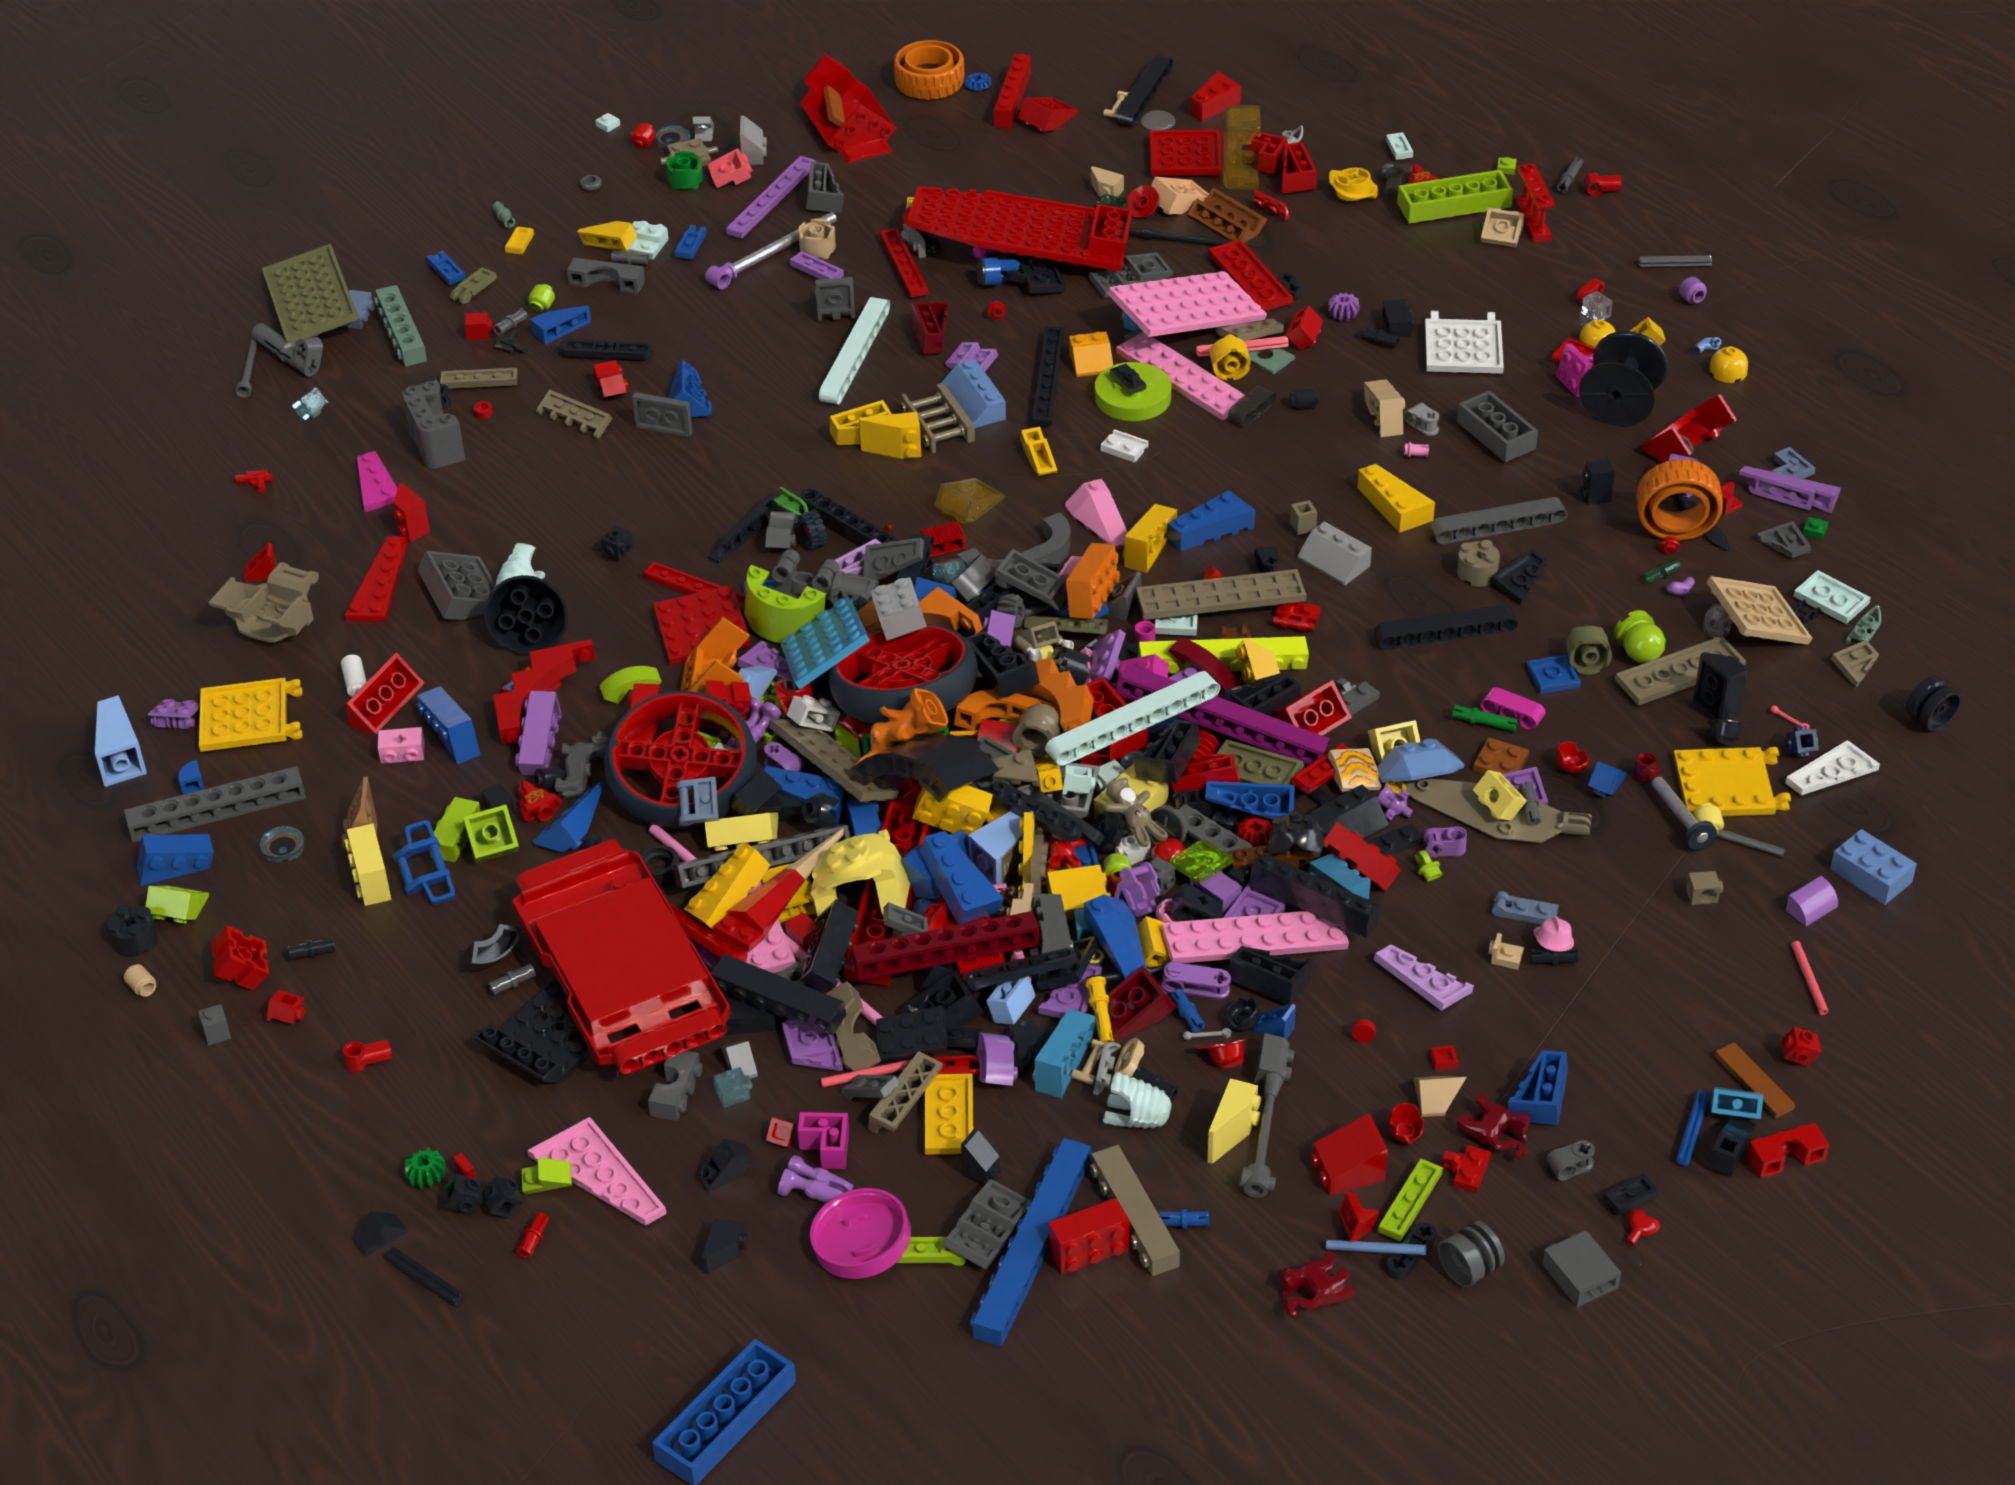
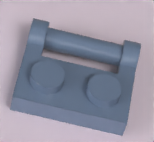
M715 777L677 782L681 811L679 825L689 826L693 823L719 821ZM690 789H694L695 814L689 813L688 791Z

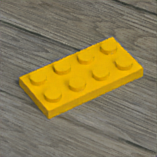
M937 1074L925 1090V1155L961 1154V1144L973 1130L972 1074Z

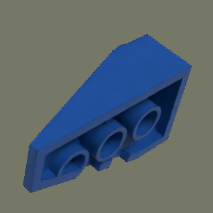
M600 781L588 789L569 809L560 814L551 826H547L533 840V843L559 852H564L569 848L574 850L583 843L581 838L589 829L602 792L603 782Z
M1207 781L1205 800L1275 819L1287 816L1290 811L1294 810L1295 785Z

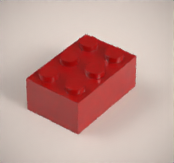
M1117 1198L1048 1222L1049 1254L1061 1275L1075 1272L1079 1268L1099 1263L1104 1259L1121 1255L1129 1250V1218Z

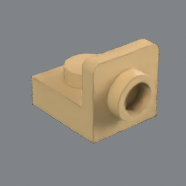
M1497 933L1496 940H1491L1488 954H1492L1491 964L1518 970L1524 947L1502 943V934Z

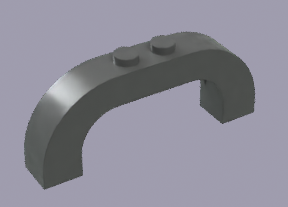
M1061 512L1043 519V535L1048 541L1021 552V554L1041 565L1044 563L1060 564L1068 556L1071 547V529L1068 520ZM975 547L957 554L959 572L980 554ZM987 558L996 569L1004 561V559L993 560Z

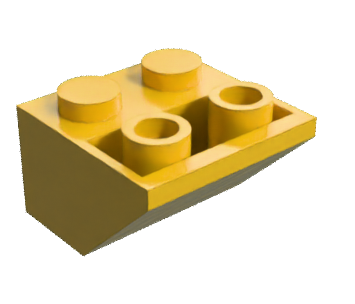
M1248 638L1243 639L1237 645L1235 653L1237 660L1242 662L1243 669L1241 673L1245 682L1247 681L1250 685L1262 683V679L1274 677L1280 673L1275 655L1270 650Z

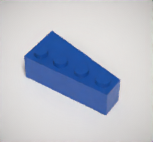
M1228 490L1168 523V542L1179 551H1184L1203 545L1206 540H1219L1222 535L1228 533L1235 535L1244 528L1247 530L1254 529L1255 509Z
M440 686L417 695L419 703L416 706L419 714L425 717L427 723L430 724L457 765L481 755L471 718Z
M770 766L765 767L764 771L782 786L779 792L804 802L819 793H825L827 796L838 799L840 802L830 809L829 812L836 820L837 825L840 824L846 811L845 801L850 800V792L835 782L833 778Z

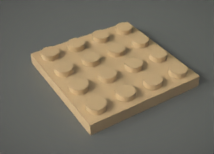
M1710 576L1706 582L1742 635L1746 637H1759L1761 639H1774L1780 642L1787 641L1795 644H1809L1812 640L1811 635L1775 586Z

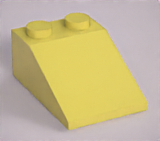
M1230 1078L1209 1129L1208 1163L1213 1164L1250 1134L1253 1125L1257 1126L1260 1118V1112L1257 1110L1261 1101V1096H1258V1085Z

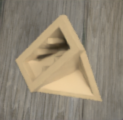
M1431 1076L1414 1078L1421 1117L1445 1116L1447 1109L1467 1077Z

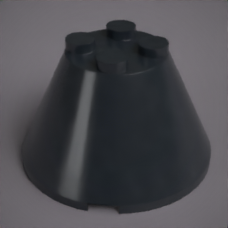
M519 575L502 581L492 590L485 605L484 618L490 635L501 647L514 651L515 654L530 656L531 651L554 647L561 640L568 623V611L562 595L552 584L539 577Z

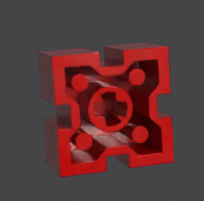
M706 680L703 693L726 702L746 721L745 713H748L752 701L749 683L732 681L731 685H724L723 681ZM700 718L701 728L718 729V724Z
M227 925L212 941V954L215 957L213 962L214 975L218 976L221 980L231 981L235 979L239 986L254 990L269 975L268 960L263 959L267 955L265 940L253 935L245 937L243 936V931Z

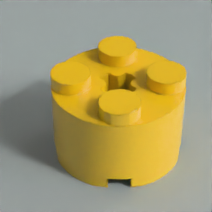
M1229 334L1210 347L1209 352L1212 366L1218 378L1222 380H1227V378L1238 380L1249 372L1251 360L1247 346L1242 339Z

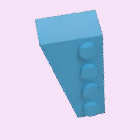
M1069 1009L1064 1017H1061L1058 1026L1035 1058V1069L1032 1080L1035 1081V1091L1062 1099L1072 1079V1071L1077 1069L1095 1033V1016Z

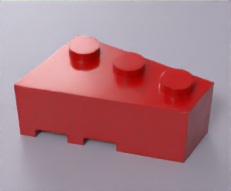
M1218 71L1191 96L1190 114L1198 120L1204 121L1240 104L1241 85Z
M1303 142L1285 144L1282 194L1316 189L1317 170Z
M1194 754L1177 784L1171 783L1174 793L1180 790L1206 788L1207 781L1241 783L1240 772L1234 754H1207V757H1196Z
M1336 822L1324 838V847L1330 853L1346 862L1352 870H1358L1361 876L1364 878L1368 877L1371 879L1370 882L1386 892L1401 871L1396 865L1397 860L1389 854L1384 856L1376 845L1371 842L1367 844L1355 831L1351 832Z

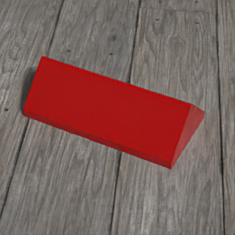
M397 652L345 704L350 727L376 735L425 683Z

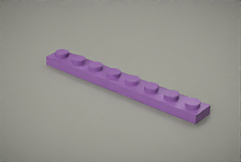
M800 156L726 228L727 234L742 239L809 173L810 162H816V160Z

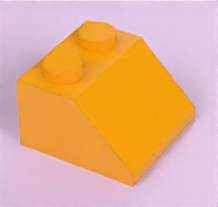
M1107 332L1069 336V355L1076 377L1100 374L1108 367L1113 366L1111 346Z

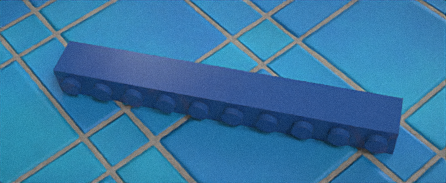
M1063 1138L1060 1146L1055 1147L1052 1156L1053 1161L1051 1164L1046 1165L1044 1179L1042 1182H1038L1035 1189V1197L1033 1200H1029L1026 1207V1215L1024 1219L1021 1218L1018 1222L1017 1234L1015 1237L1012 1236L1010 1238L1008 1252L1006 1256L1002 1255L999 1261V1270L990 1279V1289L988 1293H983L978 1313L974 1312L972 1315L970 1326L973 1327V1338L1002 1347L1049 1250L1048 1222L1065 1216L1090 1165V1145Z

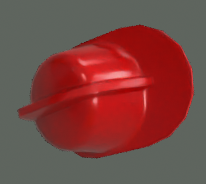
M1248 1039L1232 1043L1198 1045L1193 1048H1207L1215 1065L1223 1069H1229L1243 1064V1041Z

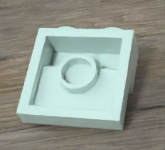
M634 221L632 226L638 237L627 251L620 250V252L633 251L638 254H649V259H654L668 241L667 228L662 224L652 225L646 221Z

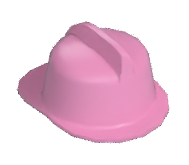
M1557 916L1546 919L1540 927L1533 930L1538 943L1551 951H1567L1574 946L1570 924L1565 920L1559 919Z

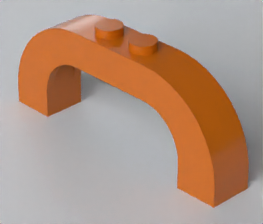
M991 689L968 695L956 707L954 725L975 730L982 719L1001 717L1019 722L1022 713L1034 704H1048L1060 716L1061 714L1060 709L1053 703L1018 693L1000 698L995 690ZM1063 728L1061 729V733L1059 735L1065 733Z

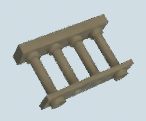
M944 383L937 384V393L934 396L910 402L906 394L901 395L902 403H900V410L902 413L917 412L916 408L934 403L941 404L940 407L918 413L920 436L925 447L928 446L932 453L936 452L935 442L958 435L963 436L968 443L975 441V425ZM944 413L949 416L930 423H925L923 420ZM951 424L957 427L934 435L931 430Z

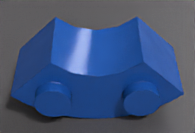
M857 799L845 801L848 823L850 824L853 837L863 834H878L879 831H882L884 822L879 821L877 800L861 802Z

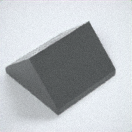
M1139 571L1115 584L1113 591L1110 592L1106 602H1104L1108 606L1109 614H1106V616L1125 621L1128 619L1138 601L1136 587H1141V573Z

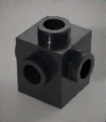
M614 526L601 538L603 555L620 561L633 548L631 532Z
M457 1173L454 1174L443 1189L445 1207L470 1215L484 1200L481 1181Z
M496 1175L482 1191L490 1213L505 1218H510L523 1203L517 1183L510 1178Z

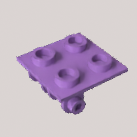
M165 699L148 713V716H152L151 725L171 728L173 724L174 728L190 729V727L195 725V720L191 719V716L200 709V703H196L194 700L175 702L174 699Z

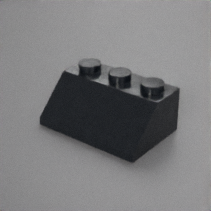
M1706 652L1701 653L1693 702L1713 720H1734L1740 717L1749 669L1735 657Z

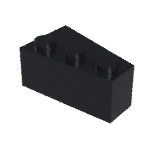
M1241 946L1230 959L1229 974L1231 981L1239 985L1248 987L1280 1002L1291 1004L1310 981L1313 959L1306 958V961L1291 959L1292 955L1284 954V957L1270 955V951Z

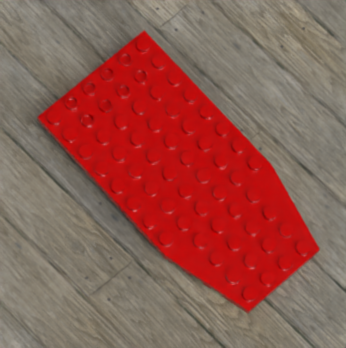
M917 187L906 226L981 247L984 250L993 249L999 250L1002 253L1011 252L1017 253L1020 256L1028 255L1038 259L1046 258L1056 262H1070L1073 265H1087L1091 268L1121 271L1133 210L1097 204L1096 208L991 190H985L984 193H976V190L968 189V192H959L958 189L954 188L942 191V188Z

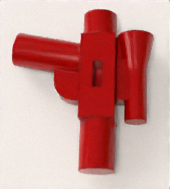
M268 469L247 471L246 475H235V482L257 486L258 492L264 493L266 491L265 484L273 482V475L268 474Z

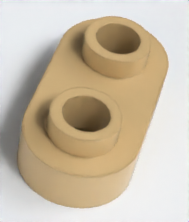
M1138 1038L1131 1039L1122 1048L1114 1072L1128 1075L1129 1078L1133 1077L1140 1058L1144 1054L1145 1047Z

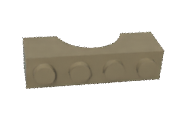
M846 981L826 994L844 1001L847 1015L835 1032L837 1035L835 1041L838 1048L842 1051L843 1056L841 1060L847 1069L851 1068L853 1071L872 1067L879 1063L881 1059L876 1044L864 1032L853 1033L854 1023L858 1015L864 1010L859 992Z

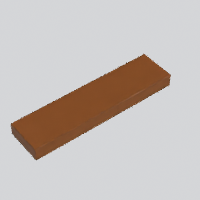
M1735 1042L1715 1051L1714 1057L1748 1091L1764 1095L1762 1106L1775 1119L1794 1110L1795 1103Z

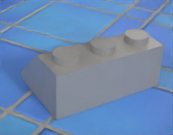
M1324 521L1311 531L1297 559L1345 586L1370 567L1372 548Z
M1078 763L1067 764L1072 766L1092 768V777H1095L1096 785L1100 766ZM1065 765L1059 766L1061 771L1062 782L1064 777ZM1062 790L1048 792L1047 796L1082 819L1088 815L1094 790H1090L1089 794H1075L1067 791V795L1062 794Z

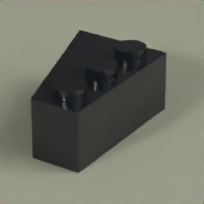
M1285 673L1262 679V683L1243 684V688L1233 691L1231 688L1224 689V699L1275 718L1273 711L1300 696L1301 684Z
M1177 719L1160 734V738L1156 742H1150L1146 745L1147 749L1142 754H1136L1133 757L1136 777L1177 784L1201 743L1198 723Z

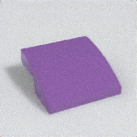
M962 342L945 364L953 369L957 363L976 359L985 372L997 358L998 353L996 349H980L978 342Z

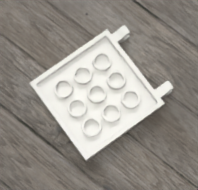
M1431 311V318L1425 319L1426 371L1503 373L1501 321L1495 320V312H1487V320L1439 319L1438 311Z

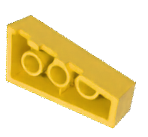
M1377 464L1359 469L1357 488L1399 533L1434 520L1435 502Z
M1154 504L1125 535V548L1122 554V558L1125 559L1124 567L1145 573L1149 571L1168 540V523L1177 518V509Z
M744 842L735 850L727 862L721 865L717 873L705 883L698 894L689 901L688 905L684 908L685 911L713 931V926L728 914V910L746 898L750 889L756 888L770 867V864L754 847Z

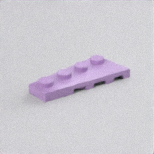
M1389 945L1375 953L1374 960L1441 1011L1473 991L1474 985L1468 982L1462 984L1456 981L1455 976L1449 973L1444 975L1436 971L1435 966L1429 963H1420L1416 961L1417 957L1393 945Z

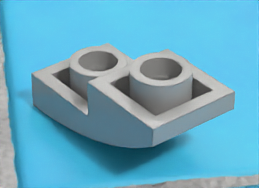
M903 224V232L900 234L907 248L913 249L914 252L916 251L919 258L926 257L925 241L921 234L914 228Z

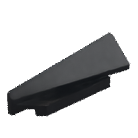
M769 494L757 501L735 527L722 537L717 547L708 555V559L720 564L769 524L768 516L771 514V511H775L774 494Z

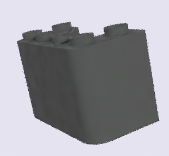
M428 381L403 390L402 397L408 430L425 465L428 468L434 469L464 461L465 454L460 424L454 415L443 413L438 381Z

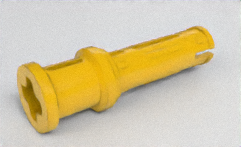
M1100 976L1089 978L1086 980L1085 985L1089 989L1090 998L1088 1002L1094 1010L1098 1039L1105 1043L1114 1042L1107 1007L1109 996L1106 995L1105 991L1106 979Z

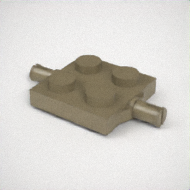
M701 138L667 145L670 158L674 157L676 152L690 151L694 152L695 156L698 157L699 155L701 157L702 166H707L711 162L710 154L719 153L717 146L707 148ZM668 157L660 158L661 165L666 164Z

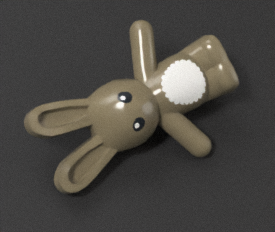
M1126 777L1109 783L1106 795L1114 803H1107L1104 806L1105 811L1125 813L1126 823L1134 830L1137 843L1141 847H1147L1150 843V837L1146 830L1157 840L1165 841L1168 837L1167 832L1151 819L1149 810L1142 805L1149 799L1150 792L1145 790L1136 797Z

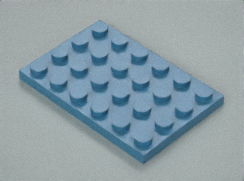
M847 597L836 601L834 607L828 611L824 610L819 613L817 619L811 623L807 622L802 625L800 631L796 634L786 636L781 643V647L794 682L801 689L869 642L870 639L853 602Z

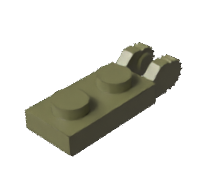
M481 267L458 284L451 292L450 297L454 301L459 299L461 304H466L471 300L472 296L496 280L497 275Z

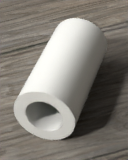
M348 655L341 660L347 693L351 697L367 682L362 660L357 655Z

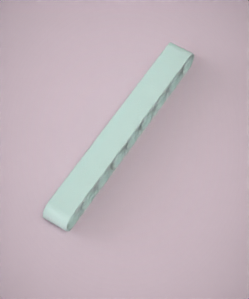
M875 297L869 298L820 388V402L838 405L841 403L889 313V300Z
M1201 671L1052 738L1046 744L1045 750L1059 766L1067 765L1212 699L1219 693L1220 685L1206 671Z

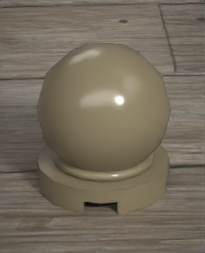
M1048 704L1029 706L1022 713L1019 724H1017L1013 732V744L1016 743L1021 748L1020 752L1031 749L1033 758L1036 759L1041 758L1042 755H1047L1048 753L1045 750L1046 744L1061 733V716Z

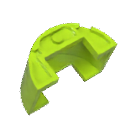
M750 565L746 579L744 615L749 622V627L759 636L773 642L782 643L786 636L796 634L800 631L802 625L807 622L811 623L817 619L819 613L824 611L826 593L807 586L801 596L796 599L763 586L762 584L770 572Z

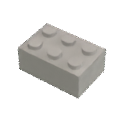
M910 577L906 579L900 578L894 583L880 585L871 590L886 640L927 627Z

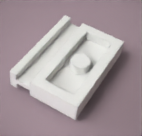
M1115 429L1113 434H1110L1101 444V451L1134 463L1144 453V449L1148 448L1147 440Z

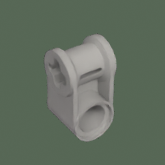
M1419 403L1404 412V419L1409 426L1416 428L1426 436L1438 434L1439 427L1437 426V421L1439 420V413L1427 407L1424 403Z

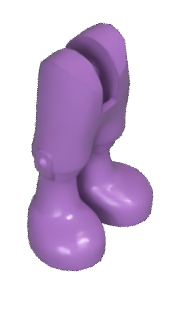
M751 697L752 701L749 708L751 715L748 721L746 720L745 722L756 744L763 737L765 729L770 725V721L778 719L781 716V712L772 703L765 702L763 704L757 698ZM731 735L726 745L737 749L739 747L738 743Z
M794 1155L788 1163V1169H785L782 1174L778 1195L787 1196L792 1189H801L805 1191L808 1197L827 1203L836 1196L851 1191L853 1185L823 1168L808 1166L801 1157Z

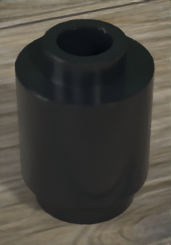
M1313 388L1295 390V392L1290 393L1291 408H1315V404L1318 403V393L1314 392Z
M559 767L538 768L533 774L532 781L539 789H554L556 778H561L564 781L566 773L564 769Z

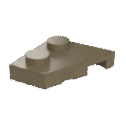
M1865 640L1834 653L1831 660L1856 688L1874 665L1879 654Z
M1031 749L992 759L1000 769L993 776L994 782L1021 784V781L1032 782L1033 786H1040Z

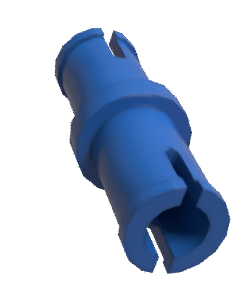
M1182 989L1175 990L1174 992L1178 997L1172 993L1170 998L1179 1009L1178 1014L1187 1021L1194 1033L1201 1031L1198 1025L1203 1029L1205 1022L1196 1012V1006L1194 1003H1190Z
M1182 1209V1212L1160 1211L1159 1216L1166 1227L1182 1226V1229H1187L1188 1226L1210 1227L1209 1211L1187 1212V1209Z

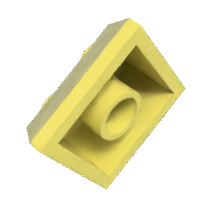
M1416 720L1368 730L1371 749L1379 764L1395 746H1400L1407 742H1420Z

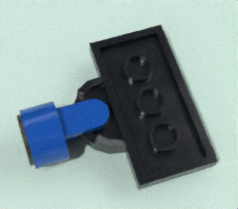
M1012 253L1013 255L1006 256L1005 260L981 258L978 261L977 279L981 286H995L1007 281L1025 283L1029 293L1065 292L1066 285L1055 261L1052 259H1038L1034 256H1020L1017 253Z

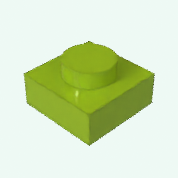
M1509 157L1499 158L1497 170H1501L1503 174L1515 175L1516 159Z

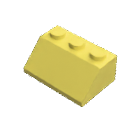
M763 813L705 822L707 846L714 847L715 851L727 850V845L736 844V848H738L744 842L749 845V842L757 841L760 844L777 839L778 813Z

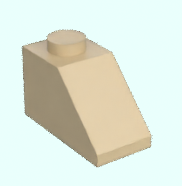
M1092 166L1091 184L1099 197L1114 201L1124 191V175Z

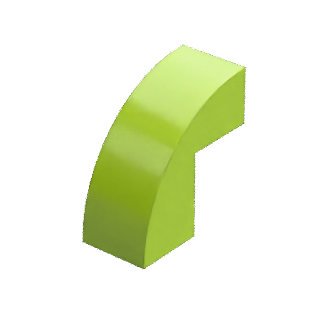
M633 666L610 675L600 684V689L605 700L618 704L629 689L633 690L634 683L660 685L662 681L657 668Z

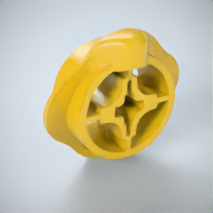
M1348 168L1342 171L1331 170L1329 172V183L1335 188L1338 198L1345 201L1377 198L1378 187L1373 183L1369 171L1362 168Z

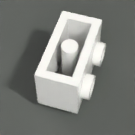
M803 695V697H793L786 715L800 726L833 732L840 712L832 706V702L820 698L819 701L808 695Z

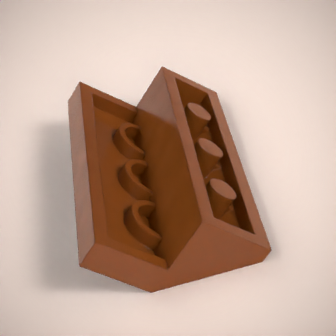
M1214 187L1205 202L1196 199L1188 212L1190 216L1230 240L1236 241L1241 239L1244 243L1257 236L1267 221L1265 217Z

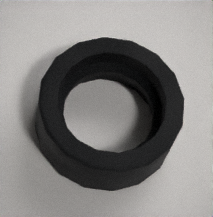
M653 845L640 853L646 866L659 860L671 863L669 867L662 870L649 869L658 886L668 885L675 881L672 865L680 863L677 851L667 845Z

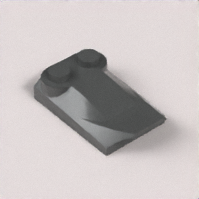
M1014 549L1010 551L995 572V582L1001 588H1012L1014 586L1043 601L1059 611L1067 599L1064 589L1066 578Z

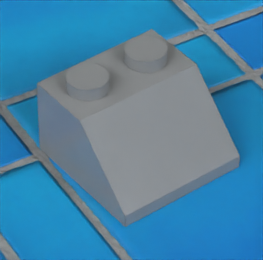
M741 116V153L746 154L750 165L763 164L764 157H767V137H763V130L745 116Z

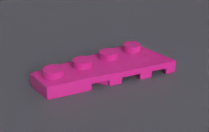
M376 451L357 456L364 511L368 512L393 504L398 488Z

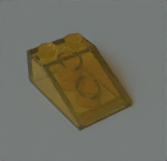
M976 478L941 484L934 506L941 509L942 513L955 517L956 521L966 524L967 522L979 519L1005 498V494Z

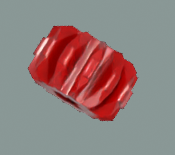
M1252 815L1251 819L1244 818L1243 822L1239 823L1237 836L1247 841L1253 847L1265 846L1268 844L1269 834L1273 825L1270 824L1269 820H1263L1262 816L1255 818Z

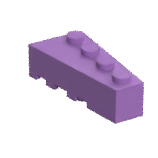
M530 691L529 699L525 701V711L527 713L526 717L522 719V729L524 731L523 735L519 736L520 753L516 754V766H519L521 775H533L536 769L547 768L550 765L552 753L549 748H554V733H558L559 725L557 723L562 717L556 692Z

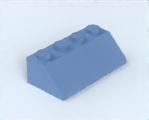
M976 359L957 363L941 382L947 386L975 425V428L1006 419V401Z

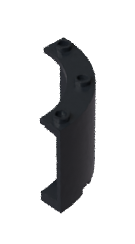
M947 733L918 736L867 757L852 768L865 786L886 774L899 775L906 778L912 777L918 780L919 784L938 803L944 801L953 791L977 780L989 781L1000 770L993 760L976 745L961 737Z

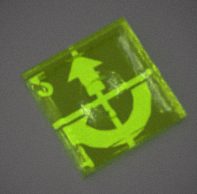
M1201 839L1170 859V863L1175 866L1176 870L1201 884L1232 864L1233 856L1210 842Z

